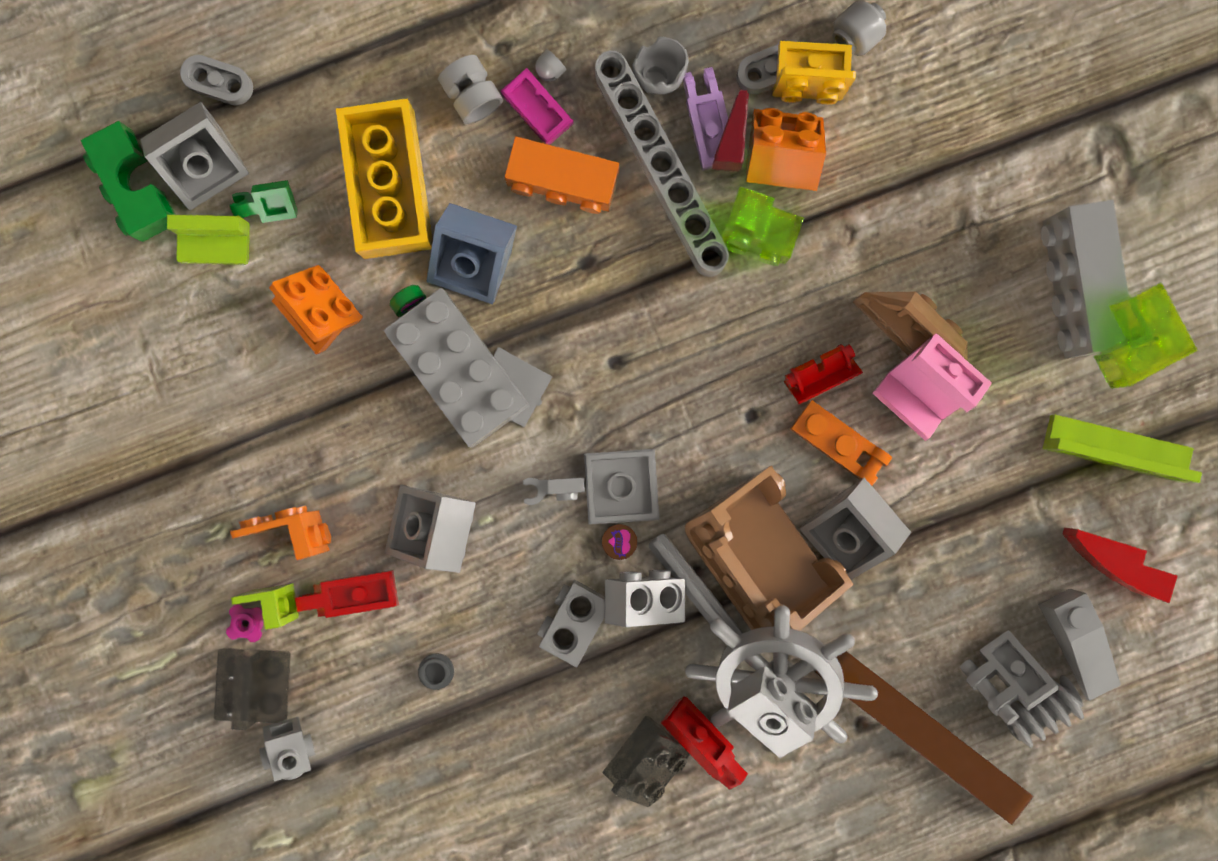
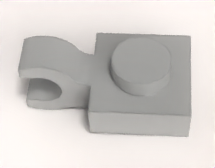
M584 477L548 480L527 478L523 480V485L532 484L538 489V494L535 498L524 499V503L527 505H535L541 502L547 494H556L557 501L577 500L578 492H585Z

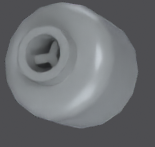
M863 0L854 2L834 22V33L832 36L835 44L852 45V54L856 56L865 55L886 34V24L884 21L886 14L884 10L876 3L870 4Z

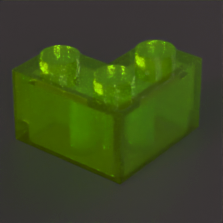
M740 186L732 202L721 237L729 251L745 255L746 251L759 255V260L763 263L779 266L780 263L786 264L791 258L804 217L774 208L772 206L775 198Z
M1161 282L1143 288L1109 306L1126 339L1093 357L1110 389L1131 386L1197 352L1198 349Z

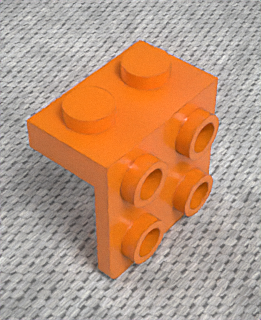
M306 506L275 512L276 520H273L272 515L240 521V529L230 532L231 538L234 539L288 526L296 560L328 552V544L331 543L329 527L326 523H322L319 510L308 512Z

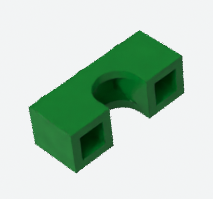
M117 121L80 140L86 151L83 154V158L90 170L98 174L102 182L99 185L100 192L110 205L113 204L118 214L115 217V221L122 233L144 242L167 230V215L176 214L165 193L152 184L140 190H131L130 176L138 166L148 162L133 130Z

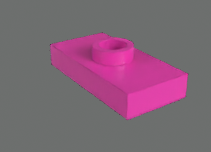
M527 68L500 91L504 99L544 144L550 145L574 124L570 116Z

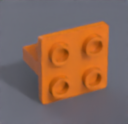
M320 265L276 280L269 286V289L275 295L272 302L316 355L326 351L342 330L359 323L363 318L353 303L344 295L330 275Z

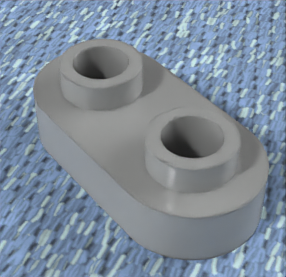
M779 44L747 56L741 61L736 79L742 90H747V93L758 94L774 87L777 77ZM756 72L760 79L758 81H751L748 78V74Z
M194 55L187 58L181 66L180 76L183 83L197 94L230 105H241L247 102L253 93L251 78L239 67L202 55ZM206 72L207 78L202 82H198L199 75ZM236 83H240V90L238 92L232 93V86Z

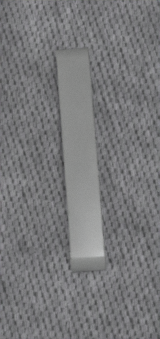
M609 50L603 52L597 58L595 65L596 82L696 270L706 277L718 275L724 269L729 258L728 249L625 57L617 51ZM613 66L619 69L620 74L617 77L608 78L604 76L602 71L606 67ZM624 97H631L635 99L637 105L632 109H624L618 102ZM644 127L650 129L654 136L650 140L644 141L638 139L635 132ZM663 158L670 163L671 167L665 172H658L652 167V162L655 159ZM674 189H681L686 193L687 200L680 204L674 203L670 200L668 193ZM689 220H698L703 225L704 232L699 235H692L686 230L685 223ZM709 250L716 252L720 256V264L714 267L706 265L702 260V254Z

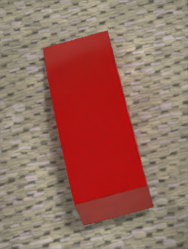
M1064 527L1063 536L1087 562L1102 574L1133 592L1154 600L1170 603L1178 576L1143 565L1147 554L1146 550L1079 529Z

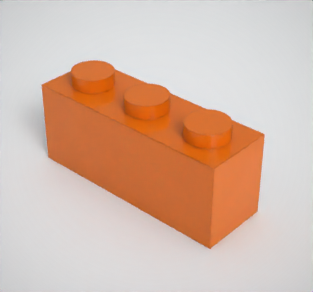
M515 136L504 178L507 186L512 187L511 191L516 194L531 197L532 193L545 195V199L551 203L566 205V202L569 201L580 204V209L583 211L600 214L601 210L608 212L610 210L619 175L620 163Z

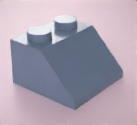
M449 203L435 225L426 282L493 304L512 252L517 226Z

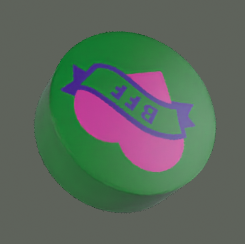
M410 285L397 292L391 298L389 306L397 317H402L424 301L426 295L418 285Z

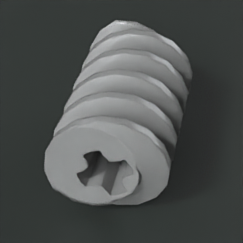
M1065 675L1060 676V684L1057 683L1058 690L1029 711L1024 705L1021 706L1017 702L1011 705L1019 715V718L1010 725H1007L1005 721L1004 723L1018 741L1025 743L1029 748L1033 747L1032 734H1035L1042 741L1046 740L1043 728L1048 727L1055 734L1059 733L1056 721L1060 720L1067 727L1072 726L1069 717L1070 713H1073L1080 720L1084 719L1081 708L1083 707L1082 699L1072 682Z

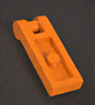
M813 400L809 401L790 428L791 431L859 480L865 478L871 486L878 479L876 474L881 467H886L892 459V456L886 451L871 443ZM862 452L871 457L864 467L856 462Z

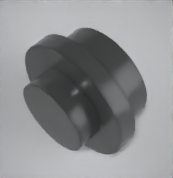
M430 654L419 665V679L429 689L439 690L445 688L453 679L454 665L444 654Z

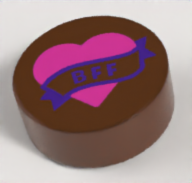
M614 524L607 528L603 534V550L613 559H627L637 548V536L631 527L625 524Z

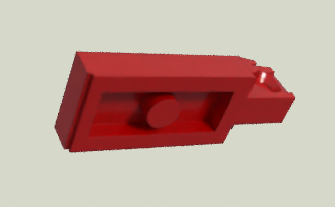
M393 570L322 581L319 584L313 585L314 593L295 597L297 612L317 609L318 617L325 616V618L399 605Z
M687 696L678 699L661 721V724L711 777L717 781L719 780L729 790L741 785L748 773L734 759L735 755L732 752L734 746Z

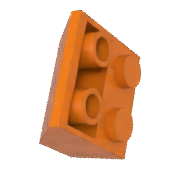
M775 108L754 109L747 156L746 182L817 191L826 156L823 117H817L808 112L799 114L784 113Z

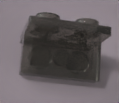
M219 649L217 655L214 719L217 721H231V730H247L256 722L278 723L287 720L291 653L279 650Z
M645 716L602 773L614 784L611 791L617 797L650 807L663 796L665 787L673 776L683 770L690 754L652 718Z

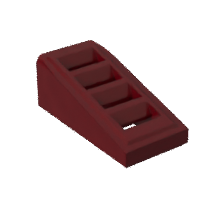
M740 90L736 96L713 159V170L739 172L742 168L749 98L747 90Z

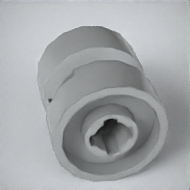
M468 55L454 61L438 77V81L448 98L456 99L453 105L464 124L476 123L497 110L503 102L492 81H485L488 76L487 72L476 55Z

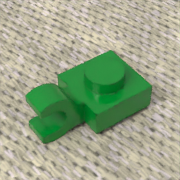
M288 180L253 185L251 194L249 192L232 194L234 203L230 204V209L233 216L245 218L259 214L262 223L297 218L298 209Z

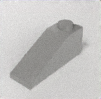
M1068 589L1038 604L1088 701L1121 685L1104 627L1087 593Z

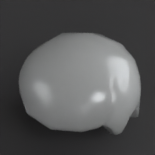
M664 36L658 37L656 42L649 47L643 45L639 49L632 65L633 74L639 85L650 94L664 95L678 89L688 69L689 59L687 50L677 40Z

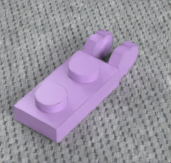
M712 67L705 68L703 74L708 94L697 96L695 80L691 72L686 73L683 79L687 97L686 105L702 171L712 169L713 159L728 121L722 91L718 90Z

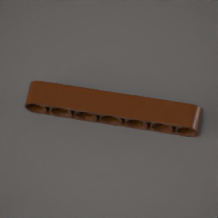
M845 651L836 657L843 671L844 683L869 685L877 689L878 696L875 700L850 699L853 703L1011 825L1014 824L1033 799V795L850 653ZM815 670V673H817L822 678L820 673L817 670Z

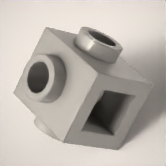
M299 717L263 727L265 747L259 749L264 770L271 768L274 781L281 779L293 780L300 777L304 772L311 771L309 757L315 755L311 734L303 736Z

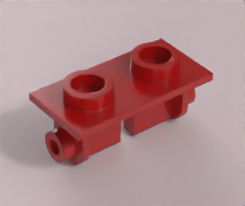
M840 344L837 348L820 355L821 363L816 364L814 359L796 368L789 369L790 373L784 376L785 380L783 382L797 403L801 404L863 374V371L853 359L855 352L851 345L843 346Z

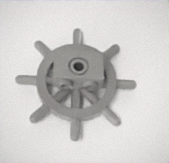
M784 605L778 606L775 609L774 627L757 628L740 636L721 619L713 620L710 625L712 632L728 645L721 656L719 667L689 664L685 669L687 677L691 679L716 682L719 698L725 707L711 716V723L715 727H721L735 718L779 758L814 739V732L822 729L835 742L844 743L847 740V733L833 720L840 710L842 699L850 698L873 701L878 696L877 689L873 686L844 683L843 671L836 657L854 646L855 640L852 635L843 634L827 645H824L821 641L807 633L791 629L790 610ZM773 652V661L768 662L760 654ZM788 654L802 660L793 665L788 661ZM745 660L756 672L739 670L736 667ZM817 670L824 680L804 678V676ZM804 693L824 695V697L815 704Z

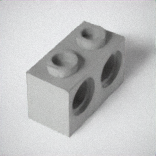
M649 570V577H641V572H620V578L605 579L606 624L636 627L685 622L684 578L670 577L669 570Z
M574 579L571 587L563 585L554 602L560 606L554 618L546 616L537 635L542 637L539 645L540 648L577 668L605 617V596ZM583 596L589 599L592 605L590 611L586 614L575 613L571 607V601L574 598ZM561 628L569 629L574 635V641L566 646L560 645L556 642L554 633Z

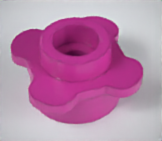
M241 604L232 606L229 610L231 623L226 629L227 636L232 640L239 637L247 638L250 642L260 640L263 627L262 608H244ZM244 620L249 622L247 627L243 625Z

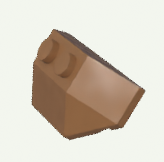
M864 292L853 301L906 355L909 356L937 333L968 361V342L961 336L963 331L952 320L943 319L935 311L937 306L928 296L924 294L919 295L917 292Z

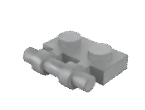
M1009 630L980 649V655L986 661L984 665L978 668L969 659L960 666V669L968 677L966 679L967 683L973 690L980 691L989 702L988 708L995 716L1000 715L1007 725L1012 724L1019 718V715L1011 707L1015 701L1019 700L1029 711L1058 690L1057 683ZM996 674L1008 687L1001 693L989 681Z

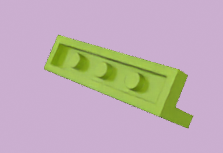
M1050 415L1042 448L1044 450L1175 482L1200 483L1202 472L1189 469L1194 448L1064 416Z

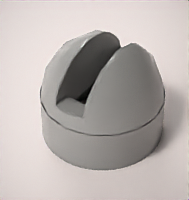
M548 49L536 61V72L544 81H555L566 71L562 62Z

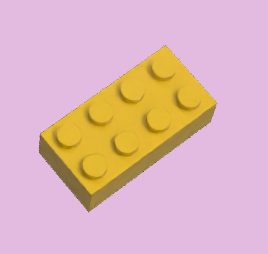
M408 98L337 108L336 115L355 252L363 259L432 250L433 238L416 117Z

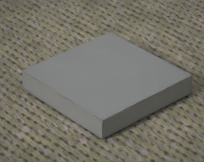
M655 449L584 454L589 524L660 520Z

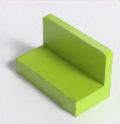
M167 215V229L177 234L176 260L179 263L247 265L249 263L250 223L240 216Z
M294 583L250 590L231 597L232 605L260 600L265 630L280 628L299 618L295 602Z

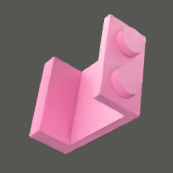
M936 333L891 369L872 394L926 441L931 437L941 421L959 408L969 412L976 407L992 383Z

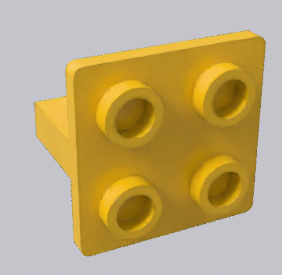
M780 41L778 45L777 77L772 96L781 97L782 101L789 103L800 102L802 99H816V102L819 104L830 105L842 100L856 77V72L851 71L852 45Z

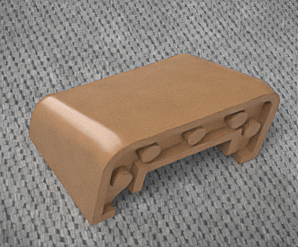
M772 466L763 469L687 522L685 532L695 550L751 630L774 627L775 609L778 606L784 605L790 610V628L801 631L854 584L848 577L845 567L839 561L830 558L818 560L779 504L786 497V484Z

